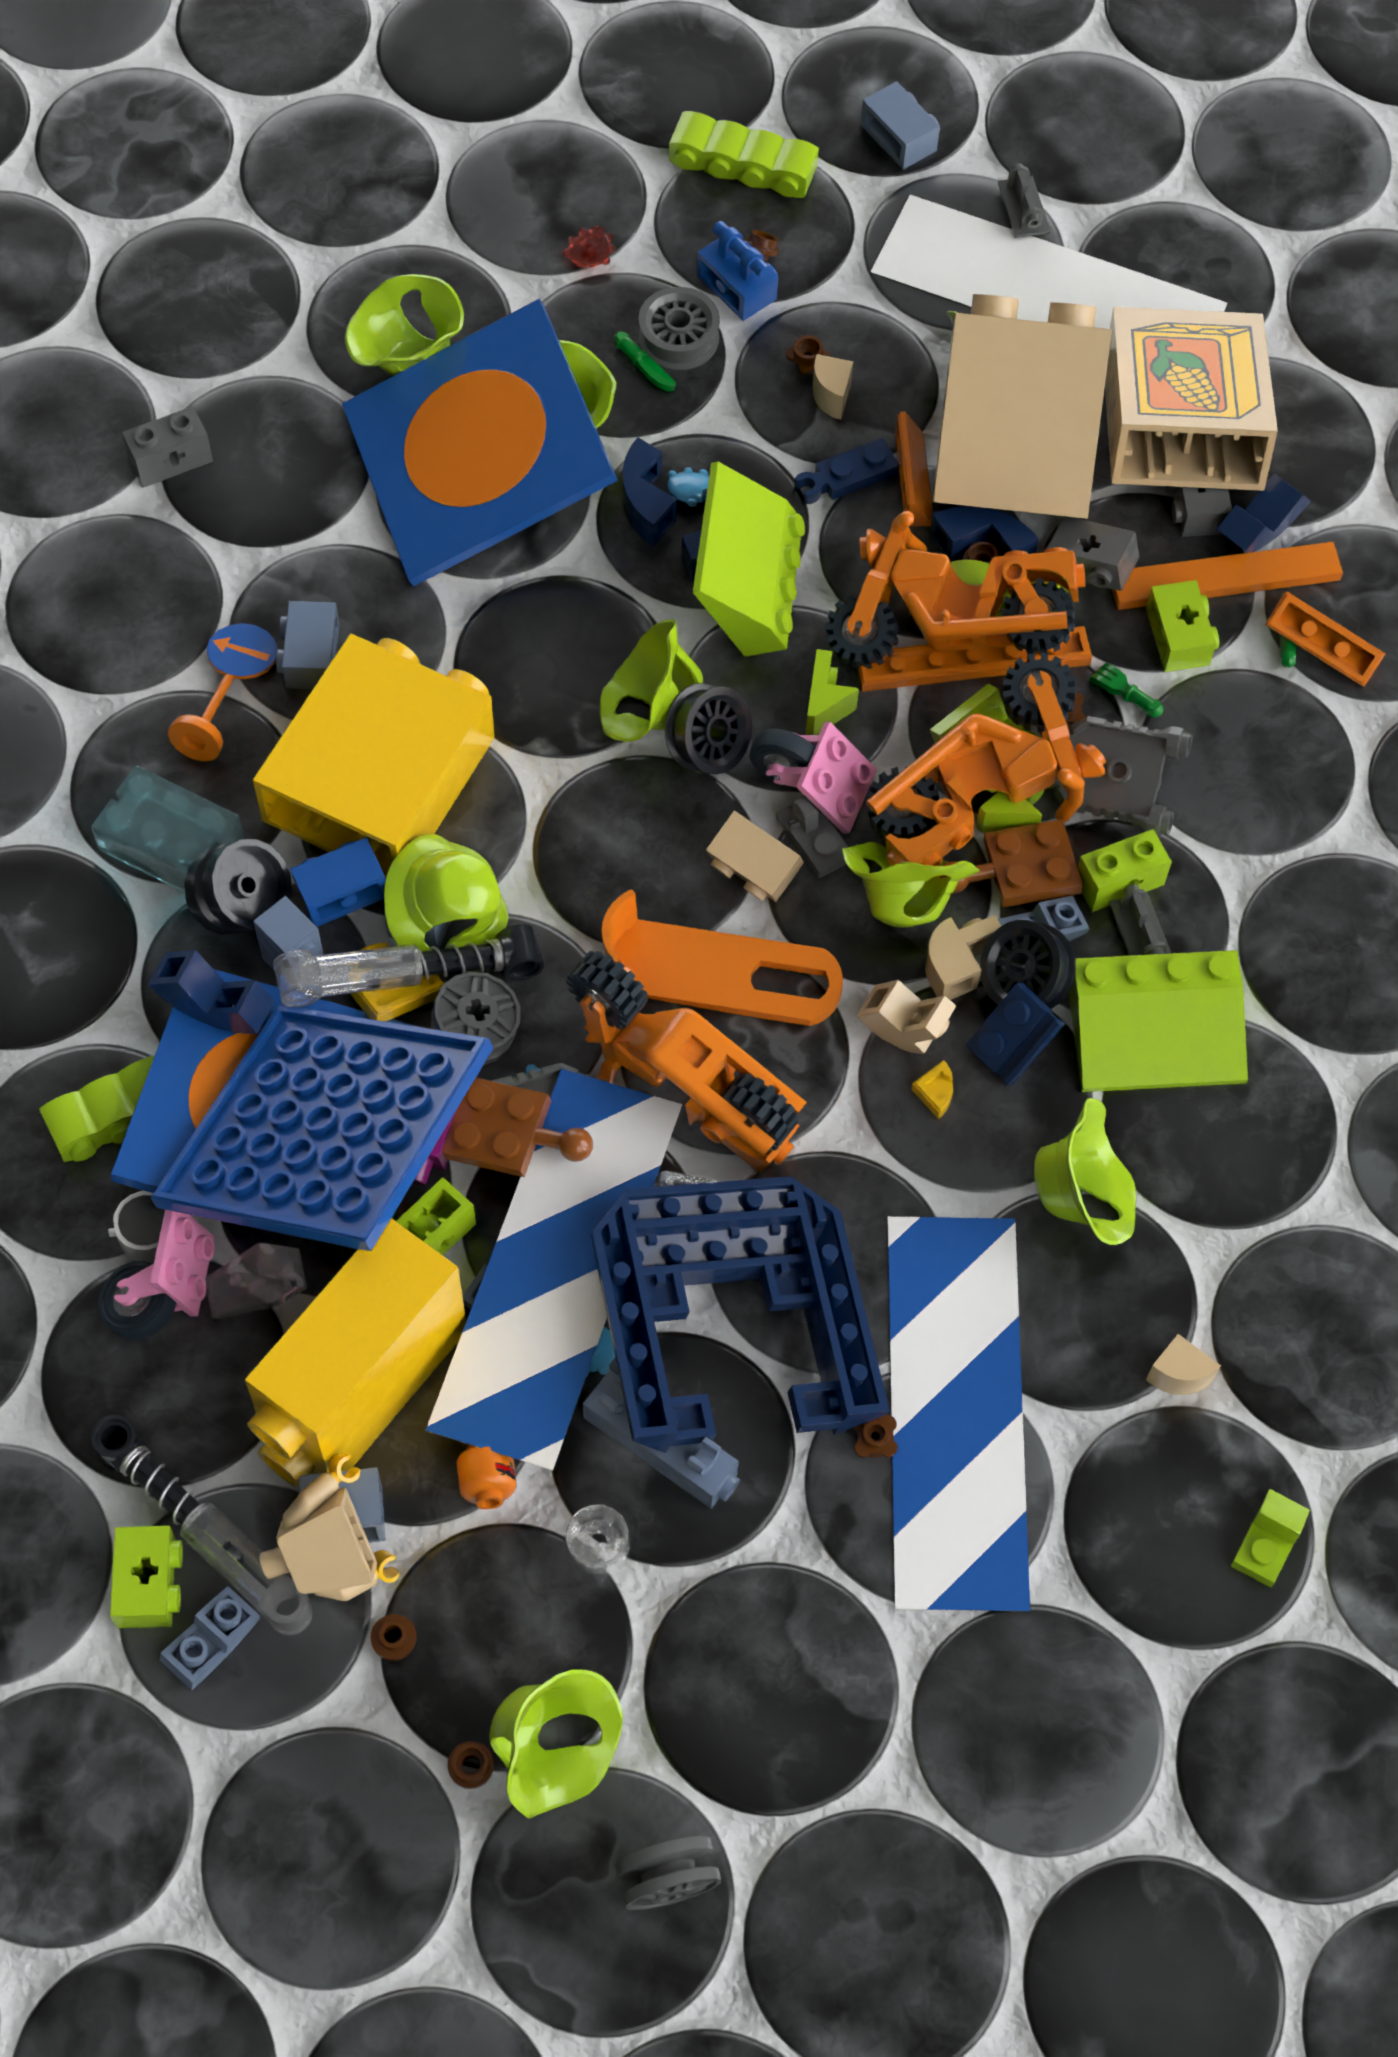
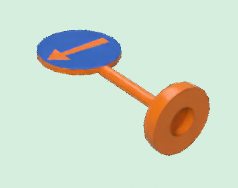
M241 623L228 625L218 630L209 639L207 646L209 663L217 672L223 674L224 677L202 717L191 714L181 715L171 723L168 729V737L171 744L180 753L191 759L203 762L212 761L219 756L223 739L220 731L211 723V720L234 678L242 680L256 678L268 672L275 664L278 649L275 639L268 631L256 625Z

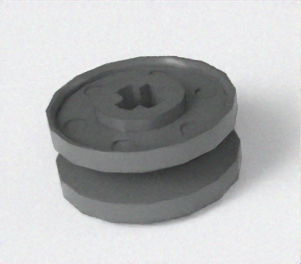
M480 972L460 974L446 982L441 987L430 1014V1029L489 1038L493 1050L484 1065L496 1062L508 1052L520 1024V1004L514 991L503 980L488 973Z
M693 1836L663 1842L638 1850L617 1861L615 1868L618 1879L641 1880L640 1884L635 1885L623 1894L626 1909L635 1911L666 1906L698 1896L721 1884L718 1868L695 1866L696 1863L713 1853L710 1837Z

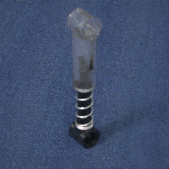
M517 924L501 930L496 935L495 940H486L483 945L475 946L472 942H468L465 947L457 948L455 945L450 944L446 949L441 950L432 946L428 951L421 952L416 945L411 944L316 956L310 951L292 950L275 958L273 968L282 1004L288 1007H303L315 1003L324 996L416 986L421 983L422 976H425L428 980L429 975L444 974V977H447V973L462 972L464 974L466 971L479 969L483 973L484 969L487 968L494 972L500 971L504 973L505 977L509 980L521 981L530 979L542 972L544 961L534 928L526 924Z
M111 1415L97 1422L92 1430L91 1441L98 1458L106 1468L131 1477V1483L134 1485L140 1484L145 1489L146 1497L155 1498L159 1502V1509L161 1511H168L173 1516L174 1524L182 1525L180 1536L269 1621L274 1630L280 1634L293 1635L300 1633L308 1626L313 1614L308 1594L299 1593L293 1579L287 1574L267 1579L260 1564V1553L263 1551L213 1503L200 1504L192 1497L193 1491L187 1492L178 1483L179 1477L173 1479L164 1470L165 1464L159 1465L152 1459L147 1443L138 1436L130 1420L123 1416ZM119 1436L127 1438L122 1448L118 1450L106 1449L107 1444L113 1438ZM243 1562L269 1586L267 1589L241 1565ZM296 1599L299 1601V1607L294 1613L280 1615L276 1612L278 1605L283 1600Z

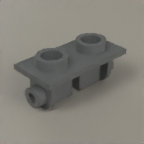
M1014 164L1010 168L1008 179L998 181V186L1015 238L1050 233L1048 221L1033 176H1030L1029 169L1023 164Z
M1133 884L1124 888V896L1122 898L1109 901L1129 956L1171 954L1148 892L1140 889L1137 884Z

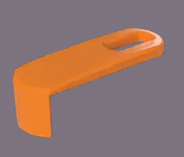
M632 889L623 893L611 904L602 922L604 957L608 954L613 957L614 962H621L625 965L624 968L627 966L635 975L634 980L640 981L644 986L642 990L647 991L648 996L646 998L806 1026L816 1025L824 1021L835 1011L841 1000L843 991L841 967L836 958L824 948L639 920L637 916L636 895ZM762 966L773 968L774 970H786V972L794 971L825 976L828 982V989L826 994L820 999L756 990L751 983V978L754 972Z

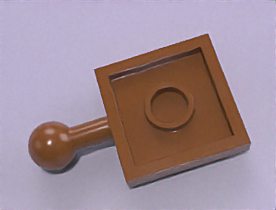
M1063 819L984 833L983 842L989 863L974 865L980 871L970 877L959 880L953 892L959 893L963 891L970 882L994 878L1003 908L1081 894L1083 883ZM950 861L945 863L943 866L952 865L958 863V861ZM942 875V876H940V879L945 878V877H947V876H946V875Z
M475 1078L457 1108L441 1153L447 1160L525 1177L536 1144L558 1149L567 1160L580 1162L590 1156L593 1150V1140L591 1135L582 1128H570L564 1133L542 1128L552 1101L547 1093Z

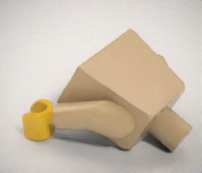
M345 1453L334 1455L328 1464L329 1473H322L305 1487L284 1512L276 1536L279 1547L260 1553V1564L267 1579L290 1572L299 1593H314L316 1596L340 1601H348L376 1586L377 1579L379 1578L387 1583L395 1582L398 1579L399 1571L394 1567H388L383 1570L385 1564L393 1561L396 1556L387 1550H378L373 1553L346 1487L339 1489L338 1484L341 1481L352 1483L360 1476V1469L356 1467L348 1470L345 1475L341 1473L342 1464L349 1460L351 1455Z

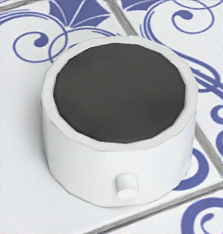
M147 1191L131 1194L120 1202L113 1216L114 1228H110L108 1231L109 1237H117L122 1250L129 1258L135 1261L154 1263L165 1210L156 1208L151 1200L154 1193Z

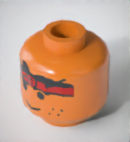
M470 1444L457 1458L460 1495L466 1501L477 1504V1507L480 1509H495L500 1507L503 1501L511 1497L515 1492L517 1483L514 1458L493 1452L490 1447L480 1448Z

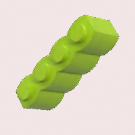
M693 111L682 112L669 142V161L682 169L704 170L715 178L737 179L752 188H771L786 197H805L818 164L819 148L807 141L794 138L784 139L770 131L750 130L739 123L727 120L716 121L705 114Z
M154 1056L136 1061L118 1073L101 1077L87 1084L79 1091L59 1096L39 1108L64 1162L72 1160L76 1162L84 1161L92 1157L103 1144L111 1142L116 1144L123 1143Z

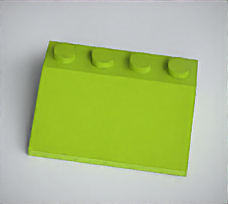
M713 462L711 463L693 594L745 657L786 650L788 636L793 628L791 612L793 600L797 596L795 581L797 568L801 564L799 549L801 536L805 532L803 518L799 513H796L787 499L724 464Z
M1237 950L1075 958L1076 974L1068 994L1082 1092L1247 1083L1244 991Z

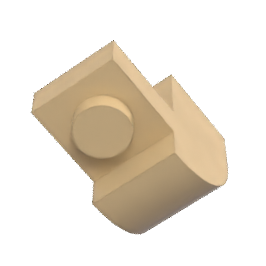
M995 915L984 920L981 918L970 920L960 930H958L951 917L936 927L930 938L925 971L927 979L937 997L945 995L949 1000H952L978 988L981 968L974 957L982 954L989 937L1001 927Z
M895 980L875 985L856 1017L881 1039L904 1051L924 1054L932 1040L942 1036L949 1027L950 1021L948 1019L956 1005L945 995L920 1000L901 981Z

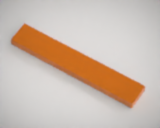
M1334 542L1136 567L1130 574L1123 590L1112 589L1117 610L1145 607L1152 586L1197 580L1201 595L1205 594L1207 598L1340 581L1343 571Z
M1085 626L1075 627L1074 631L1071 632V641L1067 643L1061 642V649L1054 652L1053 648L1047 650L1048 660L1053 661L1056 656L1061 659L1062 667L1066 663L1070 668L1091 665L1092 654ZM929 644L892 648L894 653L891 657L885 655L883 657V664L872 663L871 669H867L864 665H858L857 672L861 691L865 692L1006 675L1009 667L1015 668V661L1019 658L1026 662L1028 654L1025 649L1020 651L1015 646L936 651ZM1035 652V660L1041 659V653Z

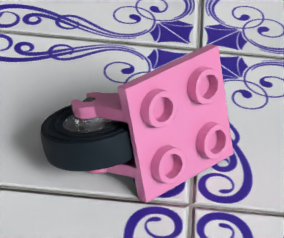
M830 721L824 722L819 735H798L782 729L763 730L756 736L749 754L751 763L762 775L776 784L797 787L843 834L851 832L877 771Z
M165 1210L154 1264L146 1261L130 1262L114 1271L104 1283L99 1294L98 1311L106 1327L119 1337L128 1340H142L159 1332L168 1323L175 1311L183 1310L190 1317L198 1316L201 1301L206 1294L205 1280L209 1261L214 1255V1236L189 1214Z

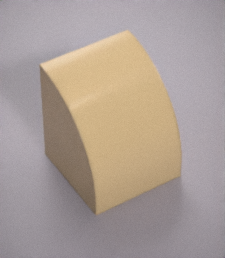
M817 354L814 364L812 390L814 400L823 412L841 420L851 387L853 361Z
M1177 1334L1152 1365L1146 1381L1157 1389L1169 1394L1189 1395L1209 1386L1214 1381L1221 1365Z

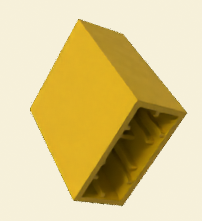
M350 633L253 779L261 820L328 852L338 849L344 843L356 842L367 837L386 878L393 860L407 844L421 835L435 834L495 739L492 700L488 689L478 678L463 670L453 669L445 676L421 665L415 653L396 640L383 638L376 645Z
M392 1218L372 1251L358 1249L245 1379L256 1414L247 1425L264 1443V1446L258 1451V1455L271 1470L289 1484L299 1487L298 1479L302 1475L329 1473V1461L338 1453L351 1455V1458L342 1464L341 1471L350 1470L460 1340L466 1324L458 1266Z

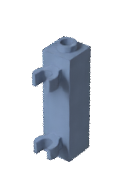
M611 1370L607 1372L583 1403L584 1419L710 1509L713 1508L719 1498L726 1501L738 1486L740 1479L736 1476L739 1461L722 1450L719 1445L708 1437H705L702 1443L670 1446L666 1453L632 1441L620 1378Z

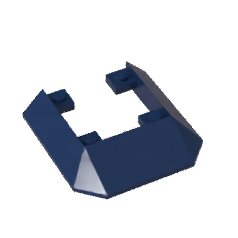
M792 1176L626 1189L593 1230L591 1240L632 1441L666 1453L670 1446L702 1443L705 1437L712 1441L716 1437L708 1394L670 1397L655 1322L687 1318L690 1313L684 1287L687 1285L761 1279L769 1312L804 1308L821 1382L792 1385L787 1392L796 1433L832 1429L833 1435L884 1416L890 1411L841 1211Z

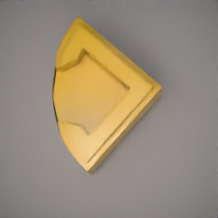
M944 1060L913 1082L911 1088L938 1119L949 1108L953 1096L952 1072Z

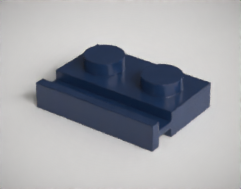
M1016 983L966 1043V1046L994 1073H998L1004 1079L1003 1082L1007 1086L1014 1085L1065 1023L1061 1019L1058 1020L1051 1013L1052 1010L1024 983Z

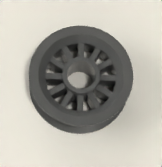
M687 287L662 289L652 294L643 303L639 311L638 322L640 329L638 339L640 348L646 351L648 356L660 367L670 370L693 369L706 363L715 354L719 344L718 329L720 316L714 302L704 293Z

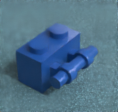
M719 221L712 229V232L719 239L698 251L697 277L744 321L777 300L778 274L771 264L763 261L764 256L755 247H751L747 241L742 240L743 236L736 228H729L723 221Z
M367 837L356 842L344 843L332 852L319 857L308 858L300 865L290 869L297 890L306 907L307 915L316 927L384 899L386 878Z

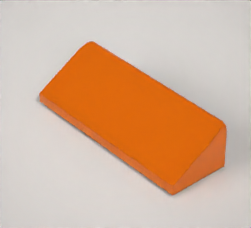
M902 411L897 416L895 439L898 463L900 465L899 476L903 511H910L914 515V522L909 527L931 526L933 510L924 434L905 411Z
M1287 591L1282 595L1265 623L1267 627L1362 687L1366 685L1385 656V653Z

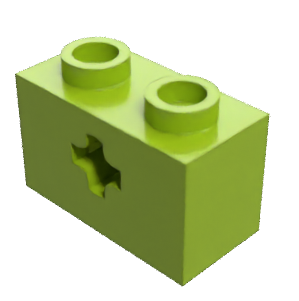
M1197 580L1152 586L1146 611L1164 672L1210 666L1214 650L1219 648V635L1216 627H1211L1208 619V599L1205 594L1201 595Z
M1154 829L1080 856L1078 870L1083 883L1082 895L1092 912L1110 906L1109 901L1122 898L1124 896L1123 890L1127 886L1137 884L1140 889L1147 892L1165 884L1172 861Z
M443 1177L396 1221L441 1255L446 1254L476 1225L474 1205Z
M170 1526L115 1527L110 1617L117 1628L172 1627L173 1612H180L181 1589L180 1585H174L175 1568L182 1567L183 1545L181 1540H176ZM147 1570H154L156 1575L150 1576L149 1584H143L140 1579L146 1578Z

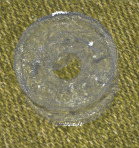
M589 1505L580 1509L570 1519L566 1529V1544L573 1563L582 1571L593 1575H605L617 1570L626 1561L630 1551L628 1527L623 1516L614 1508L605 1505ZM600 1533L606 1537L607 1544L604 1542L595 1543L591 1547L590 1539L593 1535Z

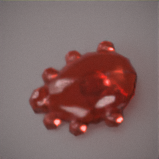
M594 226L590 231L585 228L580 229L578 232L580 234L579 237H570L568 239L570 243L569 249H564L562 252L564 257H569L575 265L583 268H594L601 264H610L609 253L614 252L616 247L609 244L613 240L612 234L604 235V228Z

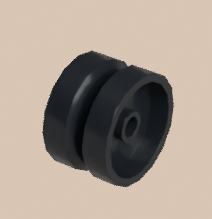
M242 839L214 846L198 854L188 867L184 881L186 903L193 917L205 929L219 935L239 934L255 930L253 921L284 896L290 900L292 894L291 873L284 858L271 845L257 839Z

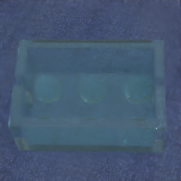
M137 765L134 766L116 791L118 802L110 799L91 826L99 851L184 893V881L188 867L198 854L211 848L213 844L218 846L244 839L238 814Z

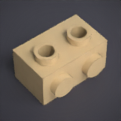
M733 811L706 849L710 857L714 859L710 864L714 869L729 879L733 874H736L746 881L743 888L761 901L767 896L777 902L804 864L800 855L736 811Z

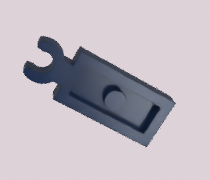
M880 438L816 463L815 473L802 472L795 477L794 487L796 490L802 487L812 488L804 492L803 502L805 504L817 502L821 494L826 492L831 500L899 475L900 465L885 440Z

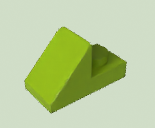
M816 650L805 735L819 734L824 722L830 721L832 724H835L857 708L858 688L836 685L838 667H831L832 651Z
M1044 790L1019 803H1012L1006 793L998 791L980 807L976 828L981 833L1041 823L1042 814L1033 804L1039 800Z
M1269 1489L1231 1567L1272 1588L1294 1543L1302 1532L1310 1510Z

